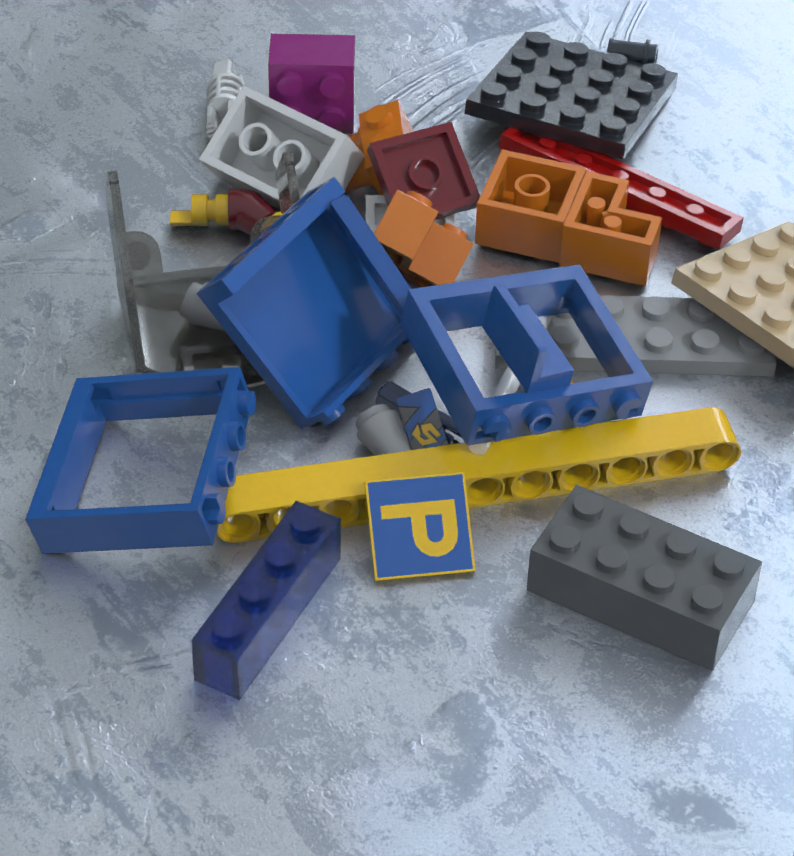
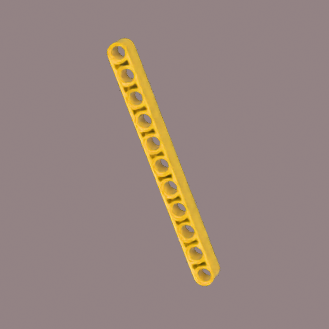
M707 407L596 423L585 427L550 431L540 435L533 434L497 442L493 441L484 455L474 454L465 443L236 475L235 484L233 487H229L227 493L225 519L222 524L218 525L217 534L225 542L244 543L368 524L365 480L465 471L468 507L472 509L566 495L571 493L576 484L592 491L719 472L728 469L739 460L741 447L724 411L716 407Z

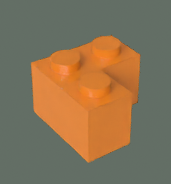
M586 171L563 224L559 266L581 265L585 273L646 286L657 259L662 217L626 209L629 180Z
M397 190L374 235L404 279L419 287L454 283L474 243L466 240L468 235L460 228L449 223H444L442 226L435 223L434 220L439 211L431 208L432 202L428 198L414 191H408L405 194Z

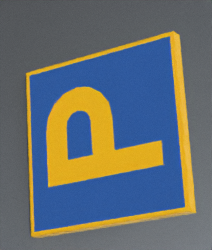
M465 471L364 481L375 582L476 571Z

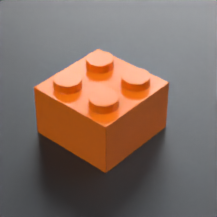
M502 149L477 202L475 244L560 263L563 224L587 168Z

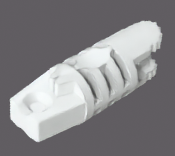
M229 58L214 64L213 75L208 83L206 135L209 140L213 137L243 85L245 86L243 75L238 74L233 69Z

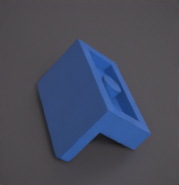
M504 284L493 286L482 328L526 393L570 384L574 368L530 305L519 306Z

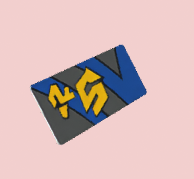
M430 388L396 399L412 450L448 445Z

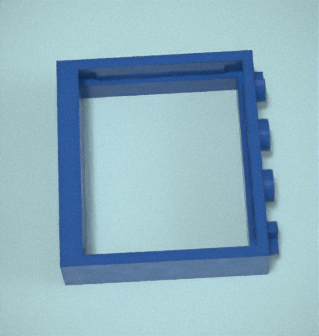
M581 265L408 290L400 325L466 446L493 441L497 442L533 434L540 435L550 431L585 427L590 424L642 416L653 380ZM504 284L519 306L529 304L537 317L569 313L609 378L573 383L528 394L524 391L484 398L447 331L483 326L492 288L495 285Z
M230 367L76 378L25 518L42 554L213 546L218 525L222 524L225 519V500L229 487H233L235 484V465L239 451L244 450L246 445L249 416L254 415L256 409L254 391H249L241 368ZM217 414L190 503L76 509L107 421Z

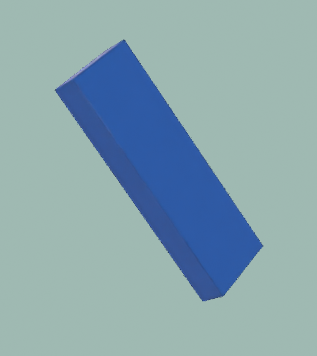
M344 194L330 203L328 213L397 315L402 319L408 290L411 288L348 195L345 196Z

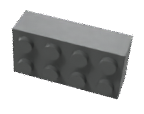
M576 484L530 549L527 591L713 671L755 602L762 561Z

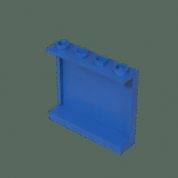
M335 177L303 195L196 293L301 429L319 421L325 426L337 419L346 409L342 403L348 397L353 398L367 389L373 382L369 376L375 370H382L398 357L399 353L395 349L401 343L404 345L410 342L400 325V317L328 213L330 203L346 192Z

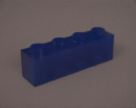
M299 501L294 502L192 638L194 681L238 700L243 697L340 561L341 518Z

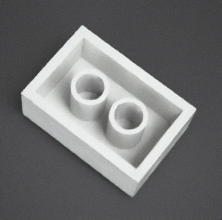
M243 85L199 160L219 179L239 189L256 192L268 204L286 211L309 190L332 177H335L345 190L365 155L347 135Z

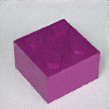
M271 33L268 60L269 98L343 134H354L355 35Z

